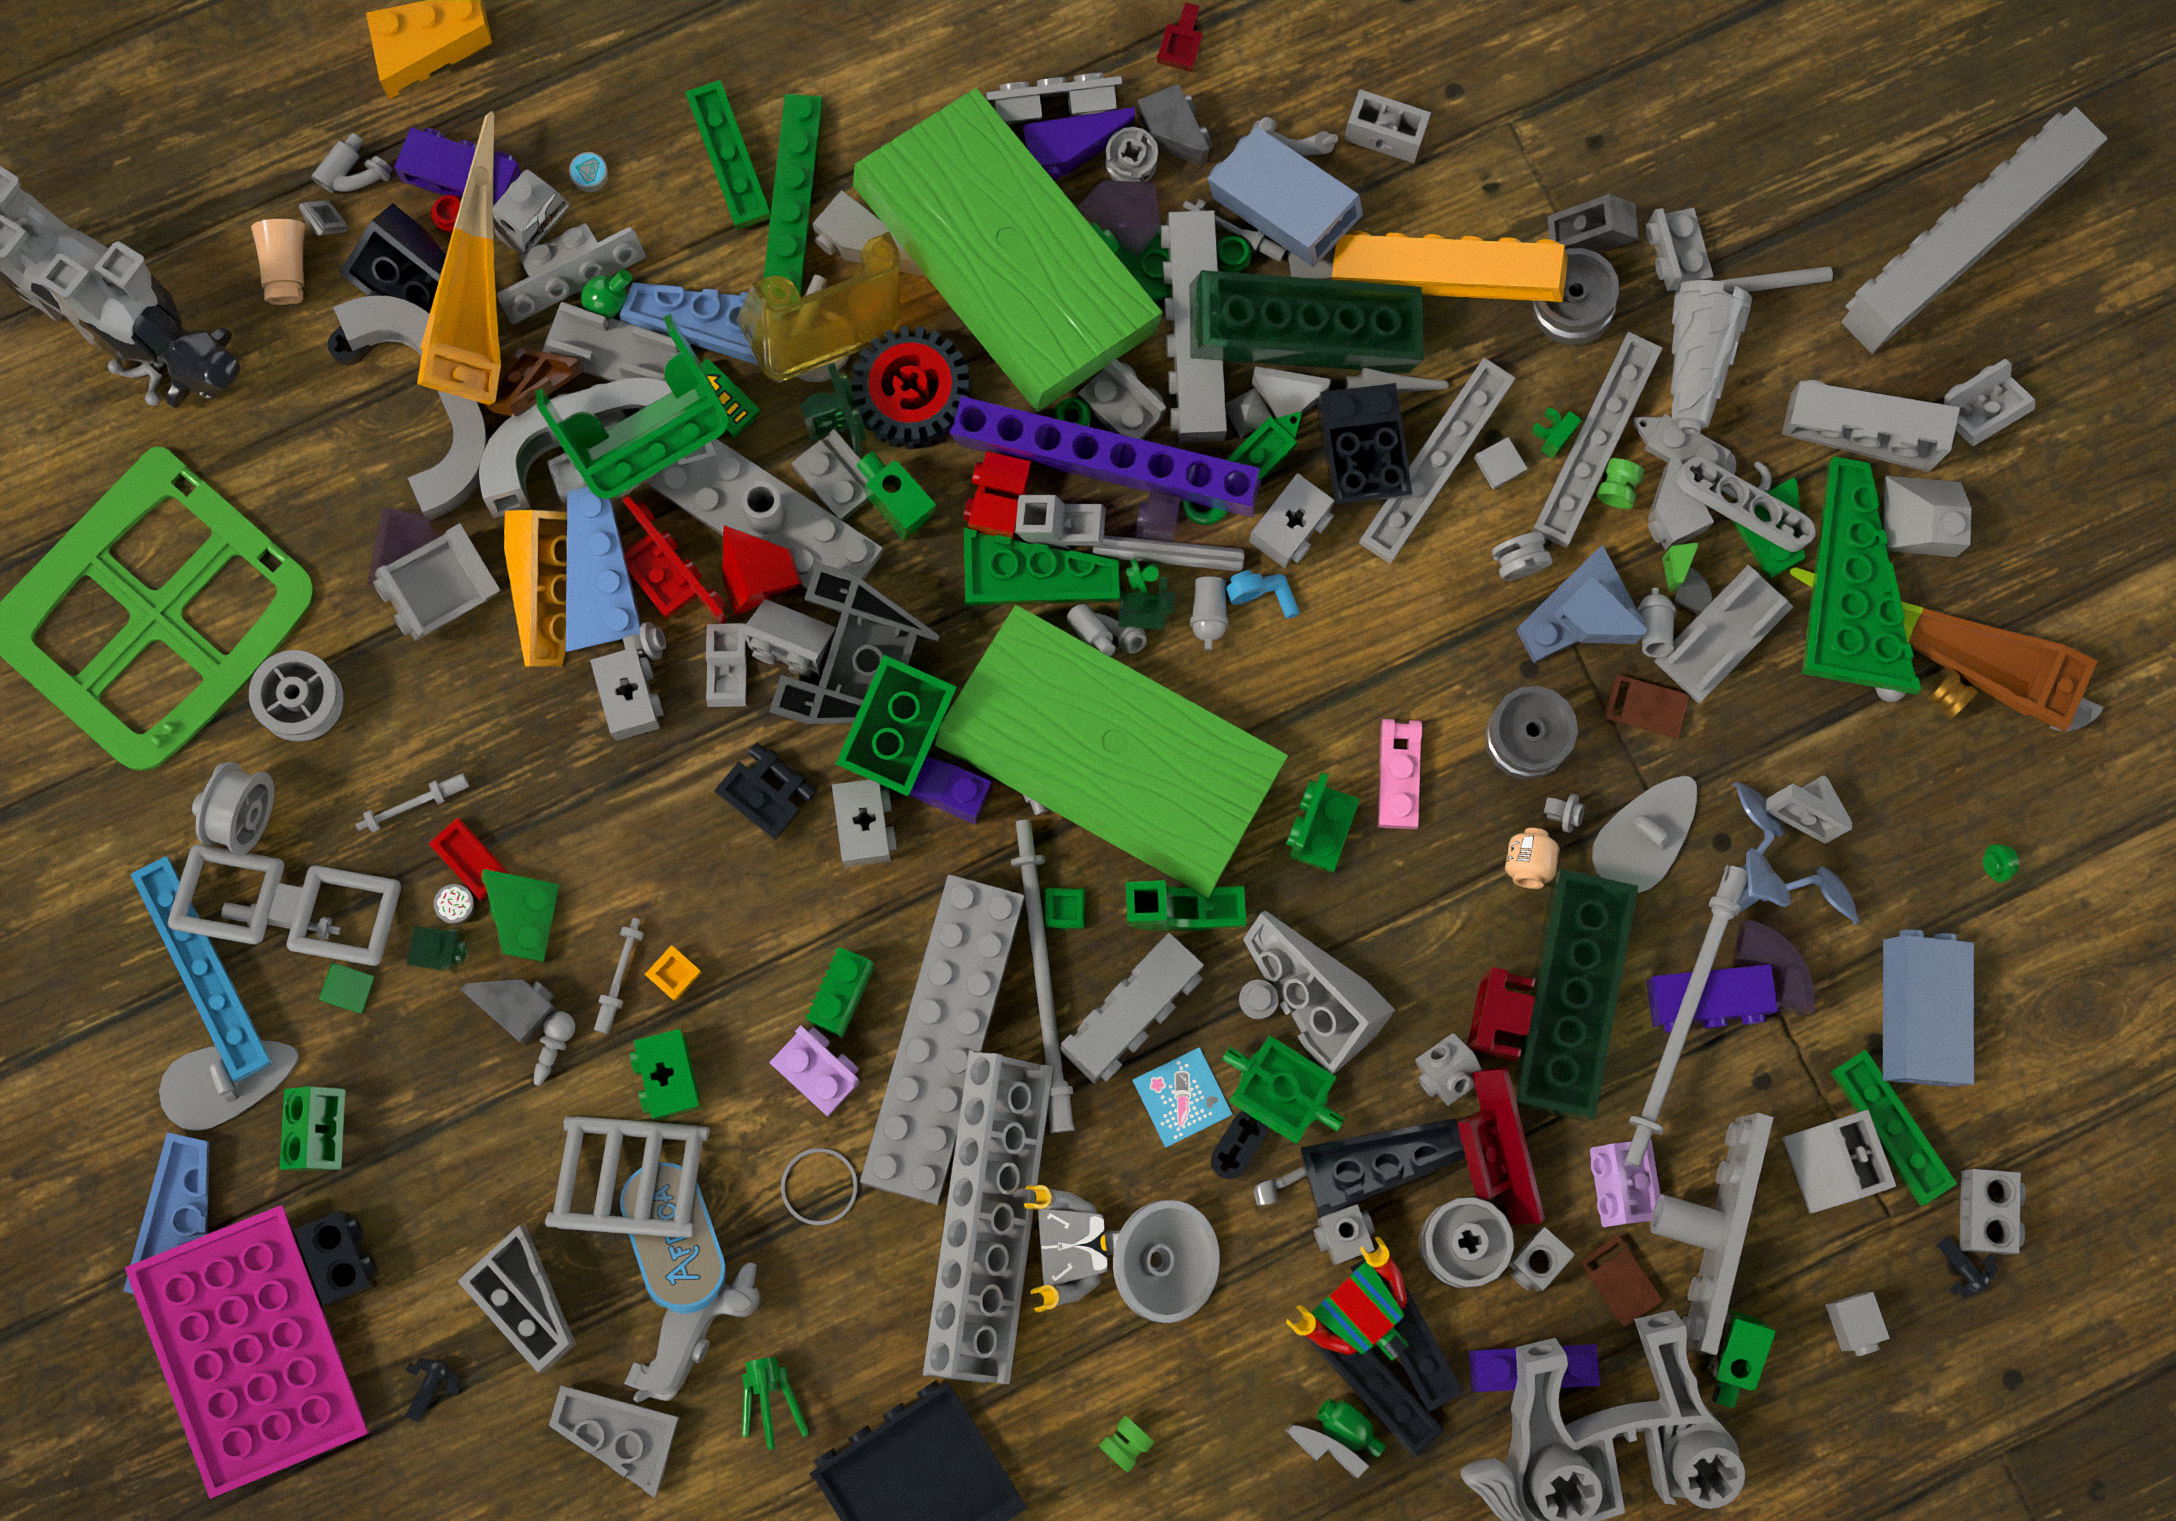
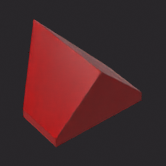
M724 525L722 581L735 615H740L761 605L764 599L771 600L803 584L790 549Z

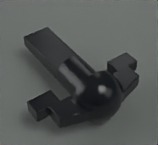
M1948 1236L1936 1245L1969 1282L1964 1288L1959 1282L1953 1285L1949 1291L1954 1296L1959 1292L1966 1298L1975 1293L1984 1292L1989 1288L1991 1280L1998 1270L1993 1264L1996 1258L1992 1253L1982 1260L1987 1268L1981 1272Z
M419 1357L416 1364L411 1362L408 1364L407 1372L417 1376L420 1369H422L427 1374L405 1414L406 1417L419 1422L442 1379L449 1382L446 1388L447 1391L455 1395L458 1394L461 1389L460 1386L456 1385L459 1376L443 1360Z

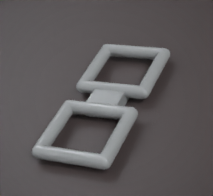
M195 844L191 847L168 919V926L172 930L249 944H259L263 940L267 925L290 929L287 939V948L290 951L376 966L381 962L401 891L399 881L313 865L307 871L302 888L280 884L284 862L279 858L251 853L237 856L232 854L229 849ZM204 861L266 872L250 927L187 916ZM321 882L383 893L368 949L305 937Z

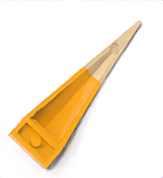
M493 111L485 116L421 343L422 356L417 385L487 405L496 401L501 368L496 309L492 212Z

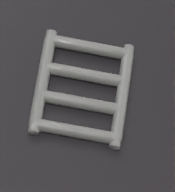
M565 1116L563 1120L564 1131L568 1132L553 1212H548L545 1219L547 1227L692 1238L694 1236V1223H690L702 1141L708 1140L710 1135L709 1127ZM584 1133L607 1135L593 1215L570 1213ZM623 1136L647 1138L633 1218L610 1216ZM663 1139L686 1141L674 1221L650 1219Z

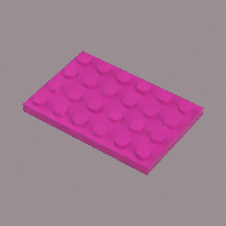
M284 1205L125 1267L210 1499L369 1433Z

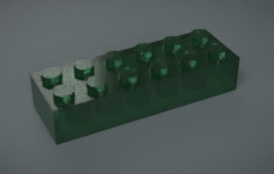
M1201 270L1189 285L1190 358L1352 370L1368 368L1381 372L1409 373L1424 360L1422 287L1208 270Z
M1560 869L1552 880L1533 977L1535 985L1530 993V996H1533L1535 1001L1528 1034L1522 1036L1520 1045L1521 1055L1517 1060L1512 1086L1517 1107L1583 1122L1595 1119L1637 897V885Z

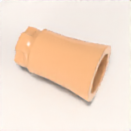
M269 219L256 222L251 226L260 266L261 287L264 289L265 301L269 302V304L287 305L303 301V244L306 225L301 221Z

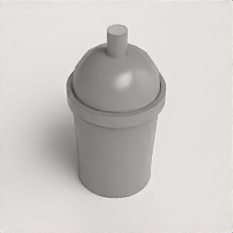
M1200 577L1195 580L1193 615L1190 618V626L1193 628L1195 636L1205 641V650L1208 651L1212 650L1213 641L1220 639L1229 626L1226 613V580L1219 577Z
M1652 588V595L1642 600L1637 608V612L1644 620L1643 625L1648 629L1642 636V651L1649 657L1660 658L1670 655L1674 650L1673 634L1676 608L1667 596L1659 594V588Z

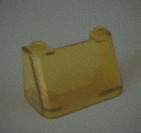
M890 232L876 236L866 242L861 251L863 267L856 269L853 278L804 297H800L794 284L785 277L772 276L752 283L736 320L766 376L778 381L788 380L859 352L864 347L866 349L871 347L870 341L876 336L879 340L884 339L885 331L892 329L893 334H895L900 325V253Z

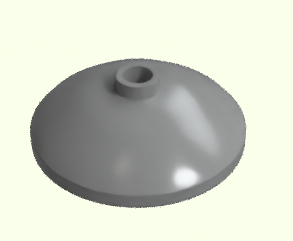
M1174 1200L1154 1201L1141 1207L1131 1215L1118 1235L1113 1255L1114 1278L1118 1291L1125 1303L1139 1316L1162 1323L1181 1321L1197 1312L1210 1297L1218 1278L1220 1266L1218 1241L1208 1220L1193 1206ZM1153 1253L1155 1259L1154 1263L1151 1265L1150 1258Z

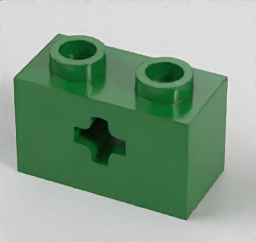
M681 1029L633 1040L636 1051H632L629 1054L634 1074L642 1075L645 1089L639 1091V1098L644 1114L651 1113V1118L659 1121L703 1109L685 1033ZM663 1066L670 1072H674L673 1076L668 1077L669 1085L666 1086L659 1080H655V1077L661 1074L660 1067Z

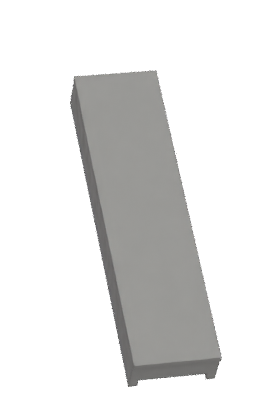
M969 1050L923 1375L982 1383L1010 1384L1034 1210L1025 1208L1024 1203H1034L1036 1196L1033 1190L1025 1188L1027 1185H1037L1053 1066L1008 1058L1000 1054Z

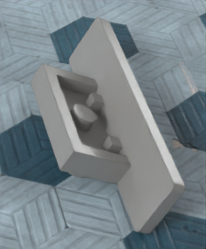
M584 223L576 228L568 229L562 235L542 245L534 246L528 252L518 256L529 277L498 292L497 298L510 323L516 324L581 291L593 277L599 275L611 276L621 269H625L643 260L646 254L632 227H628L597 242L587 224Z

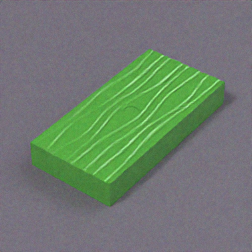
M974 88L912 129L896 137L893 141L855 163L853 187L1036 412H1039L1105 368L1114 359H1118L1157 333L1163 312L977 88Z
M1017 605L1012 609L940 724L935 743L936 746L1208 898L1288 757L1287 754Z

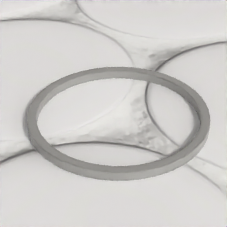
M825 1148L810 1149L797 1155L786 1167L781 1181V1194L787 1209L797 1219L812 1225L830 1224L846 1215L856 1199L858 1188L855 1171L848 1160L841 1154ZM816 1152L829 1153L841 1159L849 1168L853 1178V1194L848 1206L838 1216L825 1221H812L798 1215L790 1206L785 1193L786 1177L794 1163L803 1156Z

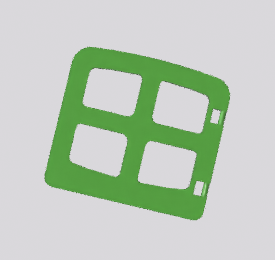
M157 446L146 451L0 602V656L119 763L131 770L148 771L166 762L252 679L258 667L275 653L311 608L315 589L312 579L298 563L169 450ZM181 476H184L196 487L187 497L173 485ZM167 498H175L211 529L212 534L162 588L150 590L110 555V548L142 517ZM267 551L282 562L274 573L259 561ZM239 555L245 558L276 586L277 594L259 620L230 654L223 655L187 624L182 614L185 606L232 557ZM90 576L128 610L130 618L127 625L80 674L71 676L35 644L34 637L50 613L80 578ZM162 641L201 674L203 682L144 734H136L100 702V696L150 643Z

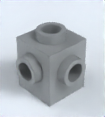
M1454 1033L1415 1059L1422 1073L1418 1080L1423 1089L1430 1097L1437 1094L1447 1106L1475 1087L1472 1073L1481 1069L1474 1053Z
M1358 1204L1344 1207L1317 1219L1319 1227L1313 1229L1316 1241L1321 1252L1328 1250L1333 1265L1362 1255L1360 1251L1361 1246L1368 1253L1375 1250L1369 1236L1375 1233L1371 1218L1367 1210L1360 1212ZM1341 1224L1349 1229L1347 1238L1342 1237L1339 1233V1226Z

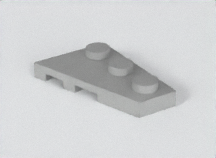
M561 1385L549 1426L612 1467L614 1471L623 1477L631 1480L645 1492L657 1498L680 1417Z

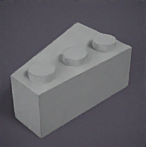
M519 1225L458 1280V1283L538 1373H546L576 1345L527 1227Z

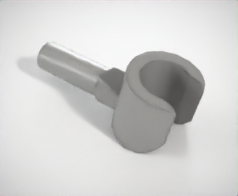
M1303 1167L1281 1178L1256 1185L1254 1194L1257 1205L1262 1206L1279 1202L1277 1189L1305 1177L1306 1173Z

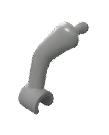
M1269 117L1256 121L1251 130L1252 132L1257 126L1301 156L1327 154L1333 150L1334 144L1338 141L1336 134H1330L1325 131L1302 140L1289 139L1275 132L1277 123Z

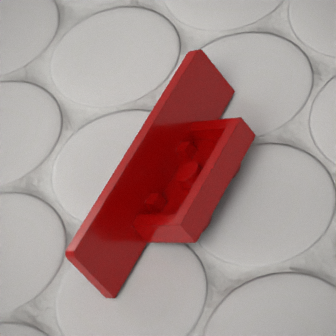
M629 495L625 497L622 501L627 511L647 534L646 537L624 553L631 577L666 620L698 597L717 622L724 624L727 620L722 609L726 607V604L713 588L708 591L703 588L698 581L703 576L690 559L684 562L681 561L674 552L679 547L665 529L661 533L651 524L655 517L642 501L635 504Z

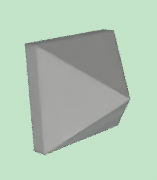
M329 200L304 202L299 205V209L312 235H327L348 231V225Z
M1256 388L1225 403V412L1240 439L1256 431L1270 416L1272 417Z

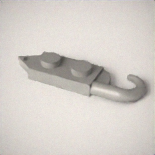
M1664 414L1663 417H1634L1632 420L1633 425L1646 444L1644 450L1668 463L1671 458L1678 455L1684 465L1693 457H1702L1733 475L1735 474L1736 460L1730 450L1700 433L1686 434L1678 431V425L1674 424L1672 417ZM1755 462L1754 467L1760 472L1762 481L1757 488L1767 493L1770 491L1772 484L1771 473L1761 462ZM1693 471L1695 474L1694 478L1698 480L1699 473ZM1722 487L1721 491L1737 499V495L1731 488Z

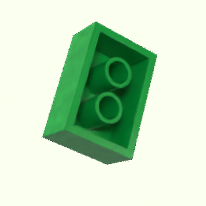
M883 655L835 764L909 796L957 687L887 655Z

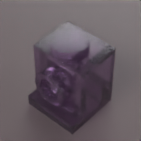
M1150 492L1148 502L1141 501L1135 538L1173 542L1180 497Z

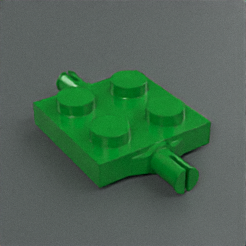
M1270 1035L1261 1049L1252 1055L1251 1058H1248L1230 1045L1221 1059L1242 1072L1239 1078V1085L1229 1102L1295 1144L1299 1142L1307 1127L1314 1123L1316 1119L1337 1132L1346 1118L1325 1106L1328 1091L1337 1077Z

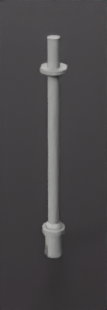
M1031 820L1016 821L1020 857L1012 859L1011 866L1021 868L1045 1060L1046 1065L1053 1066L1048 1102L1049 1131L1051 1134L1075 1131L1070 1095H1073V1087L1068 1086V1082L1063 1078L1037 866L1045 863L1046 860L1043 855H1035Z
M1725 866V872L1716 897H1711L1708 905L1711 907L1713 917L1641 1117H1630L1629 1123L1637 1127L1625 1162L1630 1165L1641 1166L1652 1133L1662 1135L1664 1130L1661 1125L1656 1123L1728 920L1734 918V916H1739L1741 906L1738 904L1748 877L1747 871L1739 867Z

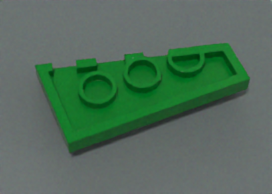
M964 528L966 606L1119 602L1118 560L1071 550L1069 552L1049 548L1048 545L1039 543L1029 544L1011 540L1010 537L997 534L992 536L978 533L977 530Z

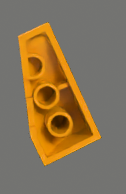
M540 510L505 511L504 551L525 666L562 667L566 654L567 512Z

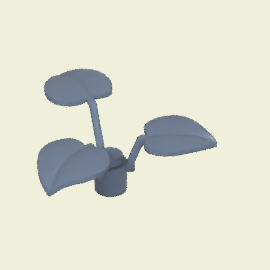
M1734 782L1732 786L1737 788L1744 810L1753 822L1764 830L1765 835L1763 842L1757 850L1751 848L1747 851L1746 864L1741 867V869L1747 871L1748 879L1738 904L1741 906L1740 912H1743L1760 899L1763 902L1770 900L1777 905L1787 907L1791 904L1790 890L1808 884H1815L1821 888L1822 894L1833 907L1853 921V925L1860 923L1850 892L1840 878L1831 870L1820 866L1816 870L1818 875H1812L1785 884L1772 870L1769 862L1762 854L1771 844L1775 835L1777 837L1784 835L1782 822L1775 816L1765 812L1766 798L1745 784Z

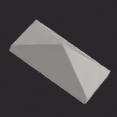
M1255 366L1251 386L1256 388L1263 402L1274 417L1278 418L1296 412H1302L1303 414L1315 406L1320 392L1328 391L1330 379Z

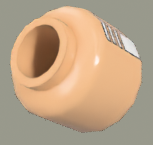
M1527 828L1525 833L1517 834L1511 838L1508 845L1505 870L1518 886L1530 889L1542 888L1544 883L1552 881L1556 875L1560 851L1556 841L1548 837V832L1545 830Z

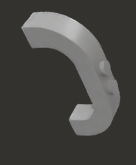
M366 296L333 307L352 351L366 345L372 346L377 343L392 341L406 344L422 356L420 347L430 314L419 306L390 296ZM438 391L453 426L454 435L451 449L438 465L408 478L427 522L455 510L474 493L480 484V461L489 441L487 428L479 409L482 404L442 391Z
M629 378L607 384H597L589 389L572 394L558 395L550 401L562 420L577 412H589L594 414L600 420L605 430L672 391L665 381L651 378ZM534 404L516 417H510L492 435L483 451L479 467V481L483 500L493 519L504 516L505 511L531 508L526 490L528 470L540 455L550 449L561 446L538 410L537 404ZM713 441L678 460V464L683 465L716 455Z

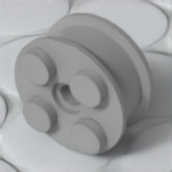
M289 650L269 657L258 667L250 683L249 702L256 718L276 736L288 741L305 742L324 735L335 725L343 709L344 693L337 675L320 658L305 651ZM300 692L297 698L292 699L295 693Z
M234 762L218 764L204 792L199 793L193 802L192 813L196 816L198 840L207 846H212L216 843L226 845L229 851L237 856L248 853L262 836L272 811L274 801L272 777L265 772H257L253 775L243 772L241 766Z

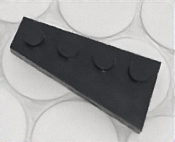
M1456 1118L1300 1148L1302 1163L1318 1218L1466 1158Z

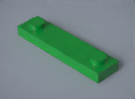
M721 80L686 91L688 103L735 229L739 230L770 219L771 214Z
M1866 1049L1830 1071L1856 1112L1869 1110L1885 1155L1920 1206L1928 1204L1957 1184L1888 1081H1883V1074Z

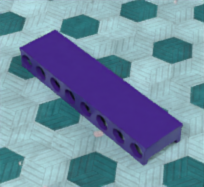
M963 396L960 398L950 434L961 447L1031 461V464L1150 493H1159L1158 495H1172L1170 498H1178V500L1254 518V506L1261 479L1257 478L1259 468Z

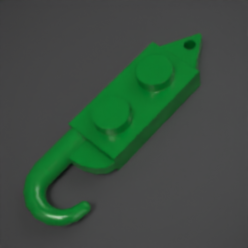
M1302 412L1274 419L1270 416L1226 460L1259 468L1257 478L1262 481L1298 445L1296 436ZM1292 418L1297 419V422L1295 424H1292L1290 422ZM1182 502L1183 510L1187 517L1200 525L1214 524L1228 513V511L1211 508L1206 512H1199L1193 507L1191 502Z

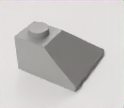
M1885 476L1883 478L1882 530L1885 529L1888 541L1886 545L1887 551L1957 557L1966 550L1971 542V506L1962 483Z

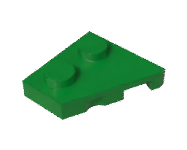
M1794 477L1767 492V494L1800 512L1798 486ZM1755 506L1754 511L1757 518L1763 522H1770V514L1767 509L1762 506ZM1732 520L1769 580L1805 559L1804 548L1797 552H1790ZM1792 526L1791 528L1794 530L1793 536L1799 538L1796 535L1797 529Z

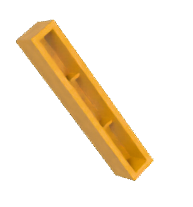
M1352 231L1349 235H1344L1336 243L1332 279L1338 291L1563 302L1568 257L1564 244H1559L1557 241L1549 239L1538 240L1536 243H1522L1515 238L1483 241L1479 237L1464 236L1461 240L1445 239L1443 236L1428 234L1423 236V238H1409L1402 233L1371 236L1363 231Z

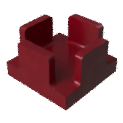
M1491 967L1480 977L1467 1047L1474 1055L1481 1056L1484 1054L1516 1061L1520 1058L1521 1049L1493 1042L1496 1039L1514 1043L1517 1041L1518 1035L1525 1036L1528 1034L1535 999L1530 995L1508 991L1505 987L1529 992L1534 988L1535 979L1507 973L1508 970Z

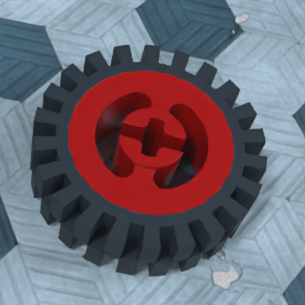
M909 326L900 327L901 333L893 334L892 329L884 332V339L879 340L876 336L870 341L871 348L867 350L864 347L860 352L861 360L860 362L855 361L853 367L854 377H851L852 396L859 418L862 419L868 431L872 430L874 432L875 438L881 442L883 439H886L890 446L896 448L900 443L905 444V449H914V444H921L923 449L930 447L929 441L936 439L940 443L945 440V433L953 428L961 396L970 398L969 372L961 352L954 349V343L948 338L945 341L942 340L941 334L934 330L931 335L927 334L925 327L917 326L916 332H909ZM900 369L902 380L894 375L893 387L895 393L893 396L888 397L884 394L886 382L895 371ZM931 379L937 380L939 386L935 397L922 407L921 396L926 400L929 398L928 381ZM903 382L910 387L917 384L919 393L911 388L905 392Z

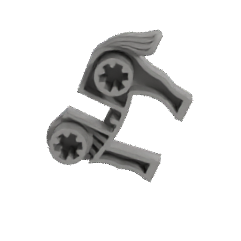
M1674 1310L1634 1319L1660 1395L1659 1400L1609 1408L1580 1418L1566 1426L1562 1422L1559 1411V1391L1568 1366L1565 1351L1556 1338L1516 1347L1518 1379L1511 1405L1512 1438L1505 1464L1496 1458H1488L1469 1463L1460 1471L1465 1484L1485 1500L1499 1519L1502 1521H1601L1624 1514L1625 1508L1612 1438L1624 1436L1628 1442L1637 1441L1636 1433L1642 1431L1645 1437L1653 1487L1665 1504L1676 1505L1673 1497L1688 1498L1694 1505L1701 1508L1712 1509L1727 1505L1738 1496L1744 1485L1745 1469L1739 1459L1737 1444L1700 1398L1697 1379L1689 1367L1686 1355L1688 1337L1686 1325Z

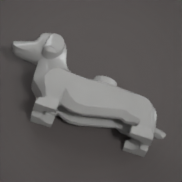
M751 1262L743 1265L731 1285L722 1284L718 1296L706 1308L688 1314L671 1312V1309L666 1311L655 1360L651 1362L649 1367L634 1362L624 1383L639 1389L633 1398L637 1403L649 1397L668 1401L676 1396L678 1390L685 1383L693 1363H701L708 1351L710 1341L704 1338L714 1318L723 1314L747 1317L758 1308L761 1293L754 1285L756 1263Z

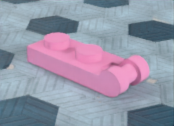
M1382 719L1378 802L1379 828H1418L1422 721L1409 720L1408 724L1395 723L1394 719ZM1394 738L1407 739V750L1393 749Z

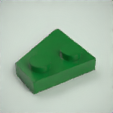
M486 869L482 870L481 878L482 882L485 883L491 915L498 931L502 955L540 963L544 962L559 884Z

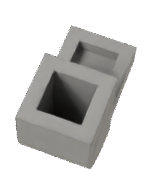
M1019 495L1015 533L1029 543L1048 545L1049 548L1071 550V545L1103 546L1106 508L1102 504H1064L1056 495Z

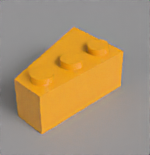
M425 0L366 13L379 80L389 100L399 95L398 91L417 80L421 83L430 78L429 74L448 63L453 65L492 43L482 0Z

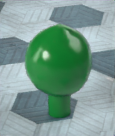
M621 269L614 277L599 275L590 279L581 293L583 309L604 316L606 320L619 315L627 298L625 287L632 281L631 274L627 270Z

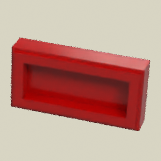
M458 817L428 843L481 902L488 898L485 883L482 882L481 878L482 870L486 869L510 874Z

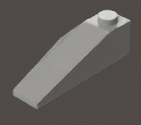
M1267 911L1260 913L1243 939L1264 978L1274 983L1283 999L1280 1006L1285 1015L1291 1013L1302 1034L1298 1035V1038L1303 1047L1331 1074L1337 1073L1370 1043L1395 1011L1366 980Z

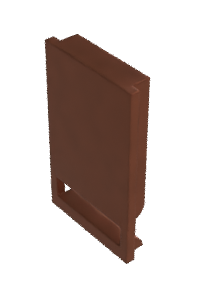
M1616 674L1604 716L1608 720L1678 739L1689 694ZM1625 681L1629 682V687L1621 718L1612 716L1620 682Z
M1619 1235L1613 1237L1579 1261L1623 1328L1633 1322L1634 1319L1639 1318L1663 1302ZM1619 1243L1624 1251L1591 1272L1587 1263Z

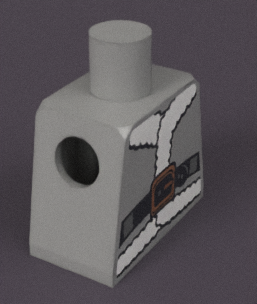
M527 169L510 185L509 189L492 209L495 235L519 255H522L539 244L571 205L555 189Z

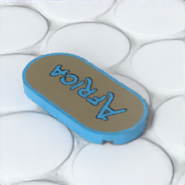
M659 1162L650 1219L674 1221L682 1171L681 1166L673 1163ZM642 1168L631 1175L622 1189L620 1207L623 1217H634ZM697 1181L690 1223H694L695 1230L692 1238L629 1234L646 1289L651 1299L659 1306L680 1314L697 1312L709 1306L718 1296V1292L722 1284L724 1285L726 1278L724 1258Z

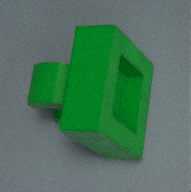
M1548 408L1543 416L1551 421L1552 427L1546 429L1536 422L1532 428V433L1537 438L1546 440L1541 451L1551 459L1556 456L1582 421L1571 411L1561 421L1560 414L1555 409Z

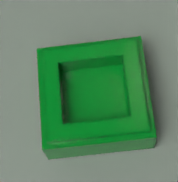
M1045 888V929L1084 930L1085 889Z

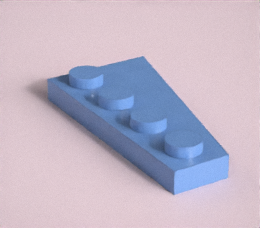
M633 283L620 312V320L670 336L664 317L671 314L690 344L764 367L788 308L762 306L761 297H757V293L741 292V296L719 294L718 290L703 289V292L683 291L682 287Z
M588 487L568 491L566 652L640 634V617L612 499L597 497Z
M167 1132L131 1265L208 1234L210 1142ZM127 1276L123 1292L134 1294Z

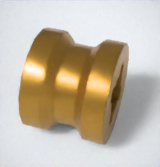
M1954 670L1930 693L1927 699L1932 704H1939L1944 708V715L1952 719L1977 694V691L1972 686H1965L1960 681V675Z

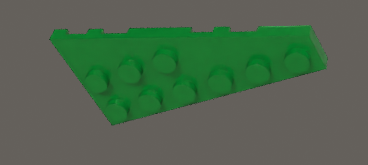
M1832 456L1828 461L1802 674L1917 695L1921 691V687L1913 669L1911 659L1914 656L1911 643H1908L1903 624L1905 616L1893 563H1890L1886 549L1888 541L1885 529L1882 530L1877 509L1879 501L1870 463Z

